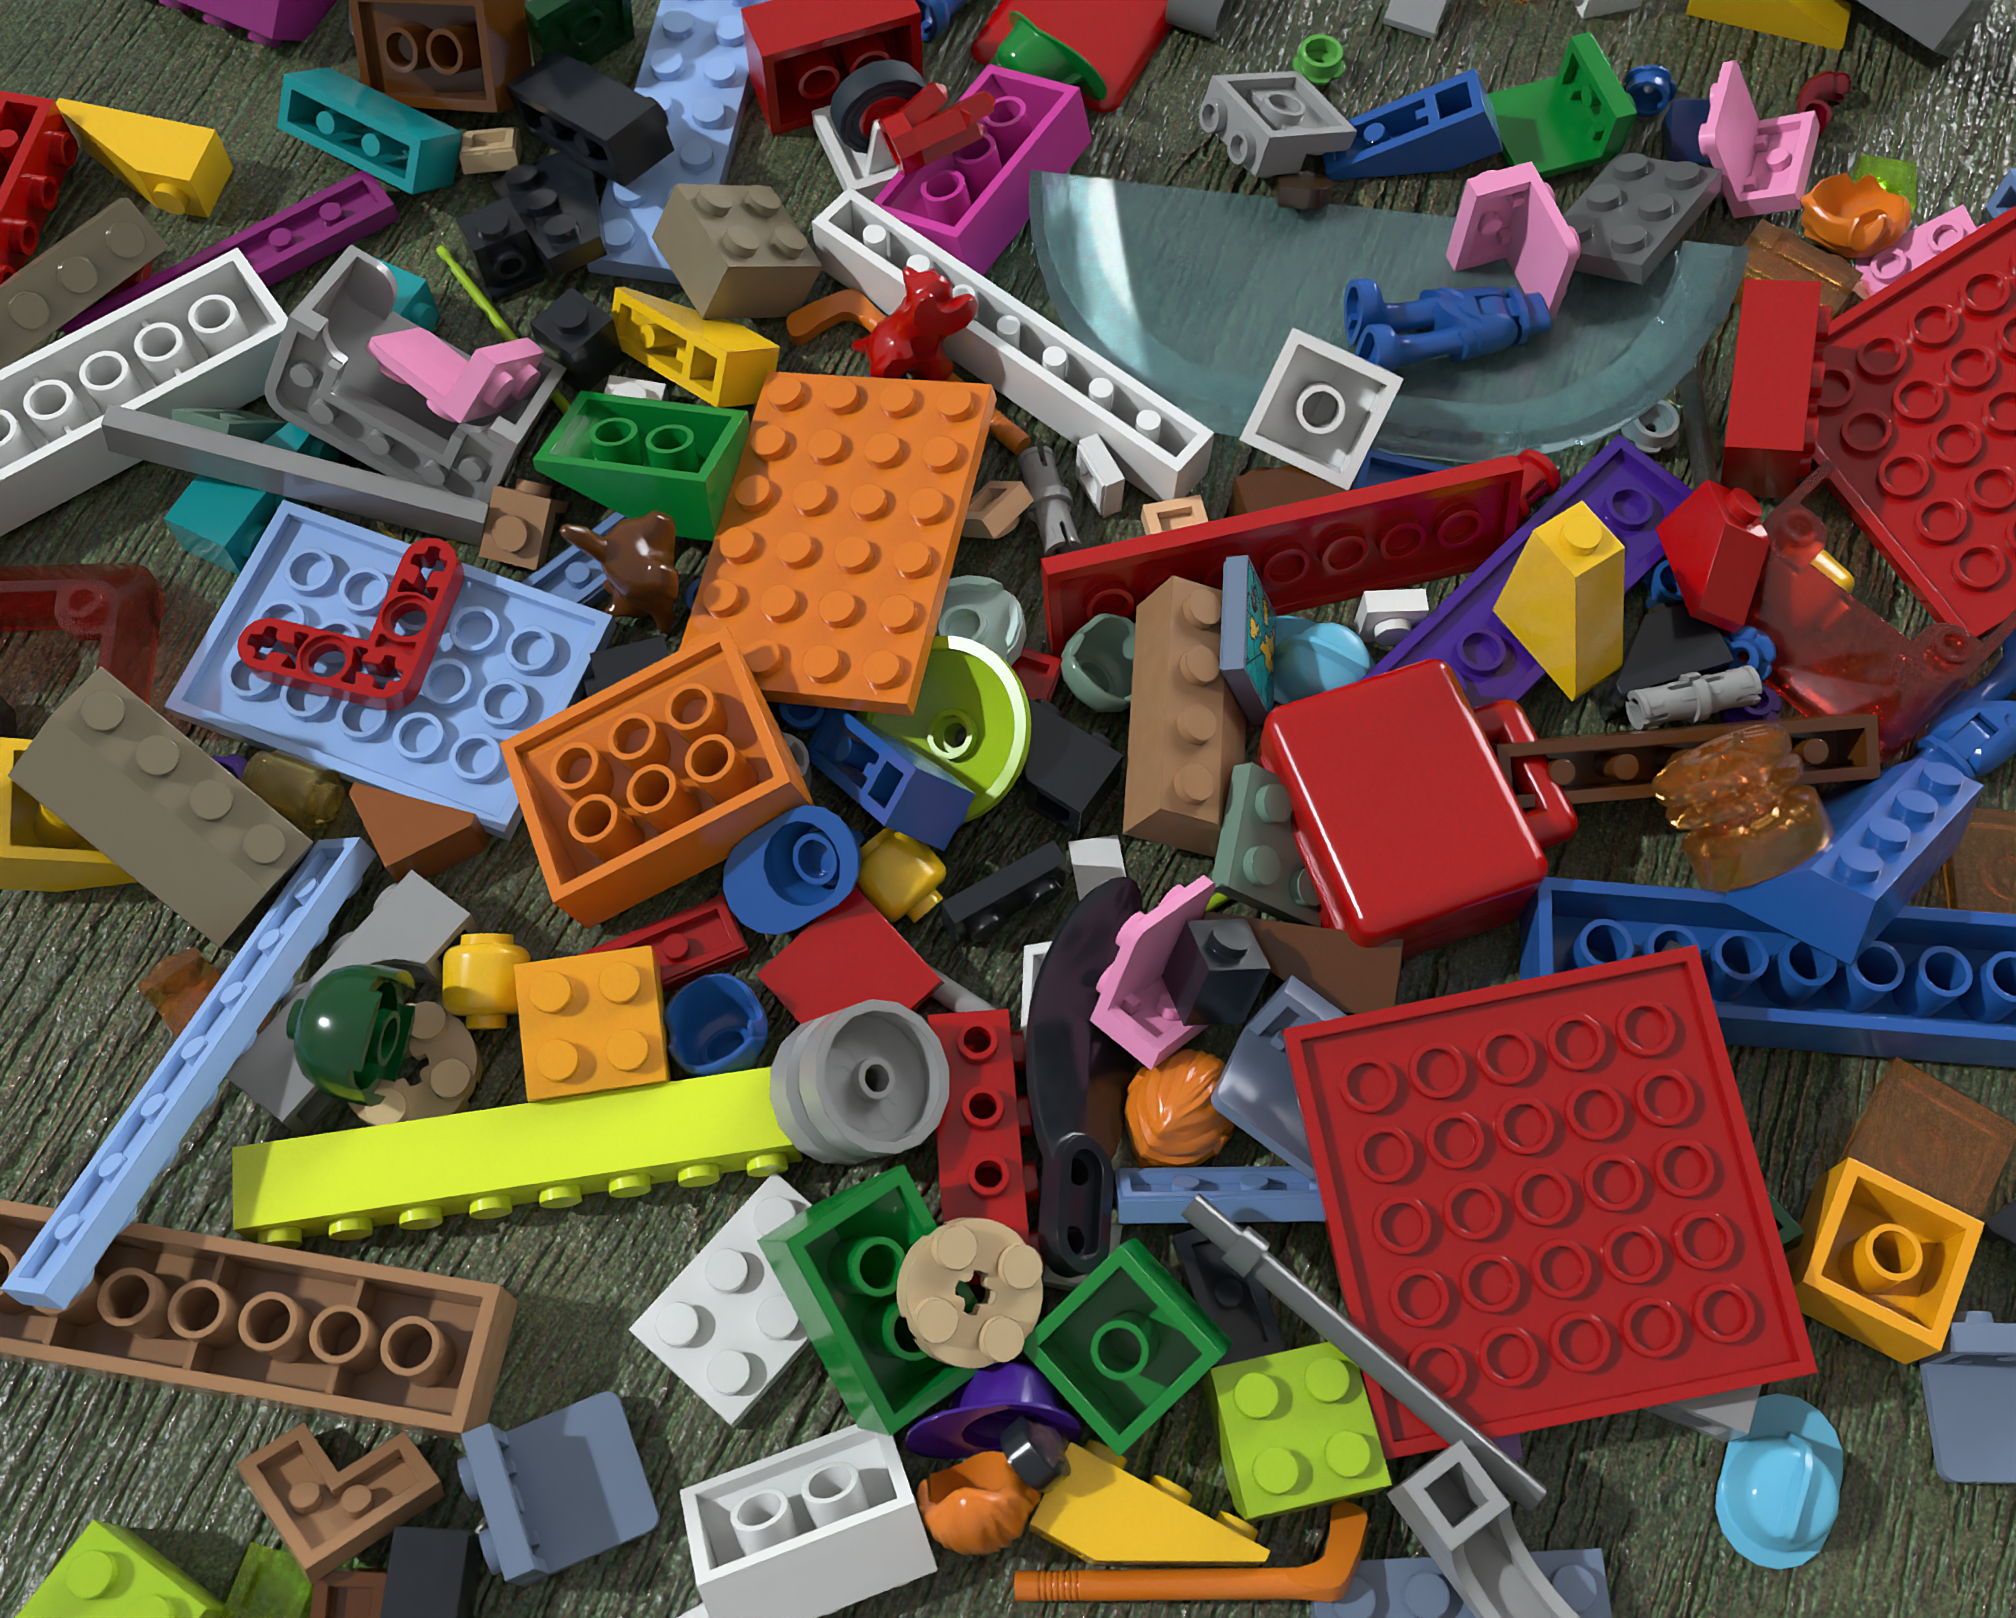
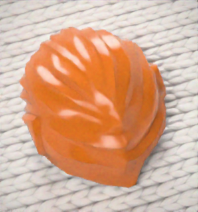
M1847 173L1830 176L1821 180L1810 193L1802 196L1800 199L1804 207L1801 217V225L1805 227L1804 236L1811 238L1813 245L1825 247L1832 253L1846 258H1868L1890 248L1902 238L1912 220L1908 199L1898 194L1888 193L1879 184L1877 178L1870 174L1864 175L1856 183L1852 182Z
M1178 1049L1154 1069L1150 1070L1147 1067H1142L1127 1087L1128 1097L1124 1109L1125 1125L1131 1150L1140 1168L1198 1166L1213 1156L1217 1157L1234 1134L1235 1124L1220 1114L1211 1102V1095L1226 1066L1215 1054H1207L1202 1050L1195 1052L1191 1049Z
M996 1450L981 1452L953 1467L930 1473L927 1481L925 1479L920 1482L917 1490V1506L924 1527L932 1533L935 1541L942 1544L943 1548L962 1555H986L1000 1551L1001 1548L1010 1547L1012 1540L1022 1535L1028 1516L1035 1510L1036 1505L1040 1503L1041 1492L1029 1486L1012 1468L1004 1453Z

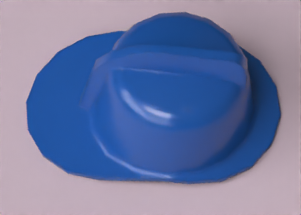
M803 805L785 812L746 836L732 849L724 866L723 890L729 908L742 924L758 933L779 935L798 929L839 905L853 892L862 867L860 843L865 839L860 830H851L839 816L824 807Z

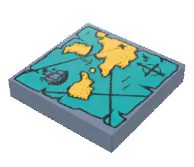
M1249 556L1226 557L1223 567L1219 670L1248 722L1251 725H1264L1267 715L1274 709L1276 613Z

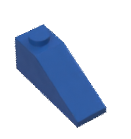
M1476 68L1347 120L1357 130L1350 150L1325 152L1323 159L1327 177L1330 180L1452 171L1501 152L1503 147L1494 107Z
M827 708L823 720L817 726L806 747L809 761L880 823L945 851L955 831L963 824L968 807L976 795L946 770L851 710Z

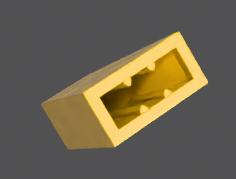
M1580 501L1532 531L1492 609L1571 701H1574L1619 672L1623 666L1625 547L1583 501Z

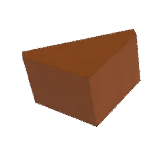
M355 782L350 789L349 795L386 870L395 883H400L411 870L426 880L485 851L489 837L475 813Z

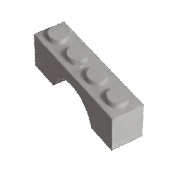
M411 870L400 883L391 884L379 895L374 904L373 912L354 932L346 933L335 942L328 953L327 961L308 982L295 986L286 995L280 1006V1012L261 1033H257L253 1045L247 1052L236 1059L225 1077L298 1137L307 1136L339 1099L323 1094L302 1075L295 1058L294 1040L289 1039L286 1034L287 1019L294 1002L299 998L305 999L310 989L331 970L355 964L383 965L407 970L414 981L441 986L443 984L444 953L449 948L460 945V935L479 934L482 931L468 911Z
M1462 1440L1440 1452L1386 1493L1475 1618H1580L1553 1588L1532 1559L1515 1528L1510 1504Z

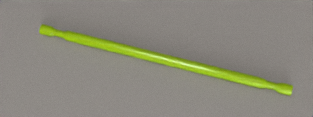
M445 245L438 246L436 253L451 267V272L506 342L517 340L518 337L460 264L455 262ZM557 388L551 399L560 411L565 414L571 405Z

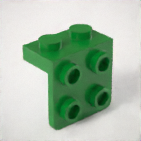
M1591 32L1571 36L1557 76L1488 93L1495 111L1503 147L1502 153L1509 167L1532 161L1541 179L1612 161L1618 153H1621L1637 115L1632 96L1623 89L1613 71L1609 56L1602 52Z

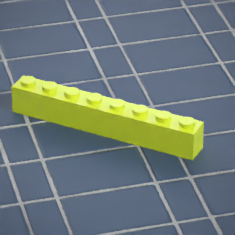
M771 1067L232 1147L233 1230L252 1243L294 1249L302 1245L303 1237L329 1234V1238L333 1240H356L372 1235V1227L399 1223L402 1229H428L441 1225L443 1223V1216L470 1212V1217L475 1219L499 1218L513 1212L512 1205L539 1201L540 1206L543 1208H564L581 1203L582 1195L604 1191H609V1195L616 1198L636 1197L649 1193L651 1191V1184L678 1180L679 1186L701 1187L718 1182L721 1173L747 1170L749 1176H771L773 1172L780 1174L787 1171L788 1163L803 1161L802 1152L794 1146L779 1127L770 1101Z

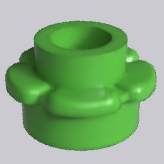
M1316 34L1309 36L1297 50V57L1292 62L1293 70L1299 71L1313 86L1327 85L1331 79H1339L1345 71L1341 44L1335 38L1328 35Z

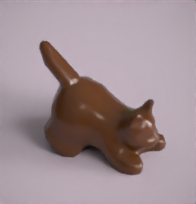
M651 511L641 517L621 520L605 536H600L585 526L565 524L560 528V534L564 539L600 562L607 578L603 582V588L613 595L611 604L605 608L604 613L613 615V617L626 616L634 619L651 615L661 634H671L673 600L678 598V570L673 566L676 534L673 517L661 511Z

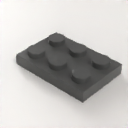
M1618 153L1563 215L1567 225L1572 226L1576 230L1581 244L1580 257L1573 271L1643 284L1722 190V170L1699 166L1689 161L1672 162L1648 158L1640 153Z

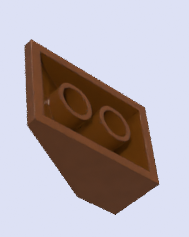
M349 0L361 83L414 108L494 113L515 108L506 85L532 67L529 34L524 9L525 0Z

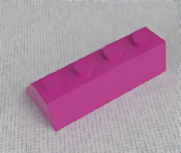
M989 64L957 101L959 102L980 91H986L994 96V112L976 121L984 126L982 139L906 176L898 171L872 201L981 276L986 273L1092 141L1079 87Z

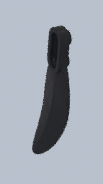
M1128 877L1110 878L1102 882L1084 896L1068 914L1041 964L1029 1006L1026 1037L1027 1088L1034 1130L1043 1157L1038 1244L1047 1266L1055 1274L1064 1278H1074L1092 1273L1108 1257L1110 1251L1114 1180L1111 1160L1117 1151L1126 1119L1124 1109L1128 1097L1127 1087L1131 1083L1133 1055L1092 1023L1090 1019L1101 995L1096 990L1097 983L1105 970L1115 961L1120 949L1115 943L1116 937L1131 916L1139 911L1143 912L1141 890L1138 884Z

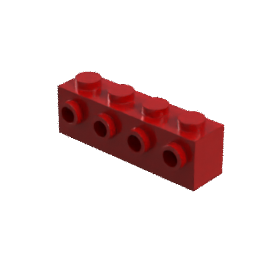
M0 91V284L22 269L29 255L35 252L39 232L49 211L53 210L57 204L59 188L69 167H72L76 162L79 147L75 136L71 133L54 99Z
M1009 1009L928 1015V1025L939 1038L949 1066V1099L940 1124L936 1127L943 1225H946L944 1224L945 1222L953 1219L966 1217L999 1222L1015 1231L1026 1245L1037 1251L1043 1264L1042 1272H1045V1261L1038 1244L1039 1229L1028 1230L1026 1204L1038 1203V1183L1035 1161L1022 1162L1020 1137L1032 1136L1029 1096H1016L1014 1071L1026 1070L1023 1030L1010 1031ZM974 1271L973 1277L967 1283L975 1298H981L985 1296V1288L981 1286L980 1275Z

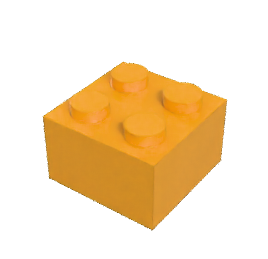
M651 945L514 964L527 1101L532 1103L673 1081L671 1056L667 1049L669 1045L668 1030L663 1020L665 1005L660 961Z
M1848 1157L1817 1178L1800 1223V1227L1805 1231L1800 1246L1791 1250L1787 1258L1800 1310L1821 1323L1905 1365L1941 1351L1985 1223Z

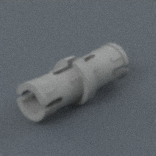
M1037 446L1026 449L1017 458V465L1022 473L1025 487L1034 499L1026 508L1030 520L1037 524L1044 548V557L1055 556V549L1057 548L1059 554L1082 550V544L1077 536L1070 513L1074 502L1068 488L1062 486L1055 463L1054 452L1051 448L1042 446L1041 453L1044 461L1041 462Z
M1751 665L1703 676L1698 672L1682 674L1675 682L1629 691L1626 697L1630 701L1626 702V711L1630 723L1636 730H1644L1649 727L1685 719L1689 723L1706 721L1712 713L1731 708L1757 705L1761 700L1758 694L1762 693V684L1759 674Z

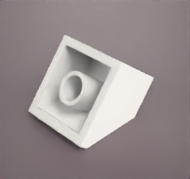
M1292 327L1239 440L1345 490H1349L1404 379L1348 351Z

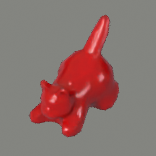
M904 267L902 274L906 296L902 303L892 314L878 322L869 336L855 340L852 343V349L867 357L870 364V377L900 379L906 372L914 380L945 381L953 372V362L946 356L943 342L948 336L965 328L973 320L979 306L978 302L972 294H963L953 298V289L950 281L944 276L939 275L935 269L931 268L929 271L918 272L912 267Z

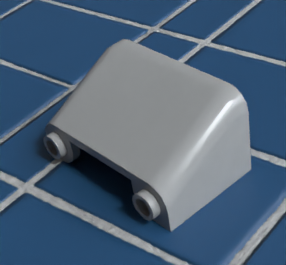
M350 244L289 315L265 381L264 393L268 404L275 413L286 421L388 477L490 504L493 485L501 486L555 393L567 368L544 355L536 368L540 372L537 384L524 399L516 400L511 409L461 424L443 419L428 407L426 403L428 399L412 386L398 383L386 376L378 367L379 361L366 351V346L373 336L421 327L392 311L397 299L398 286L389 268L376 258ZM439 338L469 362L472 356Z

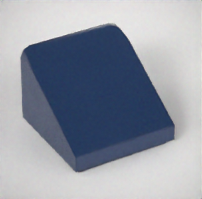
M1677 98L1670 103L1661 124L1667 161H1689L1699 166L1713 168L1710 158L1702 156L1699 146V130L1702 124L1707 123L1711 108L1710 98Z

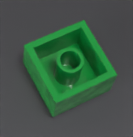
M1133 1237L1113 1251L1025 1338L1022 1350L1119 1457L1221 1359L1234 1342L1136 1237Z

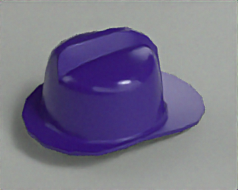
M1012 1359L1007 1362H996L979 1368L974 1377L955 1390L950 1410L937 1413L918 1422L909 1429L905 1443L911 1452L923 1457L937 1459L967 1458L986 1451L996 1450L1003 1452L1000 1443L1001 1433L1023 1414L1031 1416L1043 1425L1062 1449L1068 1447L1070 1442L1076 1443L1082 1434V1429L1076 1418L1068 1412L1061 1410L1058 1389L1032 1360Z

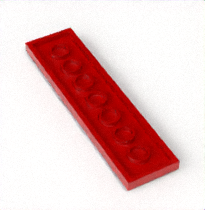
M1509 455L1041 558L1047 646L1050 655L1062 659L1061 654L1070 638L1099 614L1109 613L1127 617L1136 624L1137 606L1173 575L1223 591V567L1226 557L1249 556L1276 616L1362 597L1364 591L1393 590L1473 572L1516 531L1524 468L1515 455Z

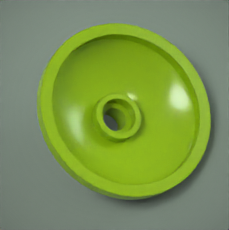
M934 637L913 716L857 711V715L943 768L976 794L968 807L963 823L985 814L1006 796L1018 779L1029 751L1031 713L1020 679L1011 666L996 652L980 643L962 637ZM961 727H965L966 740L961 746L957 747L955 743L956 732Z

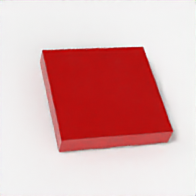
M854 886L853 892L839 905L820 915L756 974L800 1024L870 999L898 1002L914 1012L944 984L943 980L856 886Z

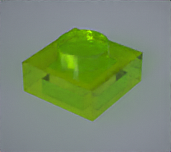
M1861 154L1853 169V183H1856L1864 175L1870 174L1874 176L1888 193L1898 194L1907 198L1912 213L1916 206L1917 162Z
M251 1542L220 1618H308L311 1612L314 1583L310 1585L290 1553Z

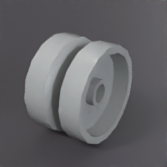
M870 999L800 1024L781 1043L770 1069V1101L780 1129L799 1151L821 1163L850 1165L871 1158L897 1154L921 1144L940 1124L949 1099V1066L939 1038L920 1015L898 1002Z

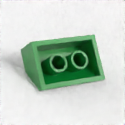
M898 1165L815 1203L757 1240L857 1427L888 1436L894 1434L974 1377L979 1369L958 1367L930 1357L913 1340L916 1337L910 1331L907 1319L901 1317L897 1303V1281L902 1263L912 1245L923 1235L929 1236L937 1228L905 1165ZM958 1281L955 1295L965 1299L964 1312L970 1313L978 1301L968 1283Z

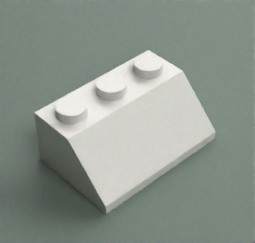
M854 1424L680 1490L696 1585L709 1618H818L938 1571L892 1435L888 1436L860 1429Z

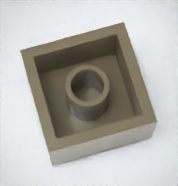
M675 184L651 237L702 319L788 317L790 313L802 307L823 267L805 236L800 232L771 186Z

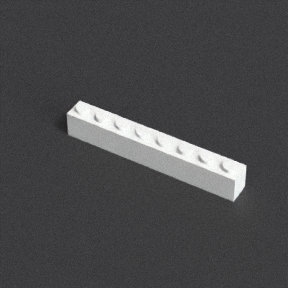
M851 187L845 190L812 221L815 255L823 265L821 270L849 289L854 288L862 292L875 307L888 316L898 308L906 296L902 271L907 266L912 267L918 272L929 271L931 268L935 269L939 275L944 276L950 281L953 289V298L963 294H972L979 305L976 316L965 328L944 340L943 348L946 356L985 383L992 384L995 390L1076 446H1078L1079 440L1098 433L1124 478L1156 501L1161 502L1185 497L1207 474L1215 434L1213 431Z

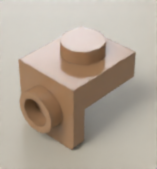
M517 478L515 488L493 485L479 557L535 571L539 570L546 563L556 512L566 514L568 502L551 498L553 486Z

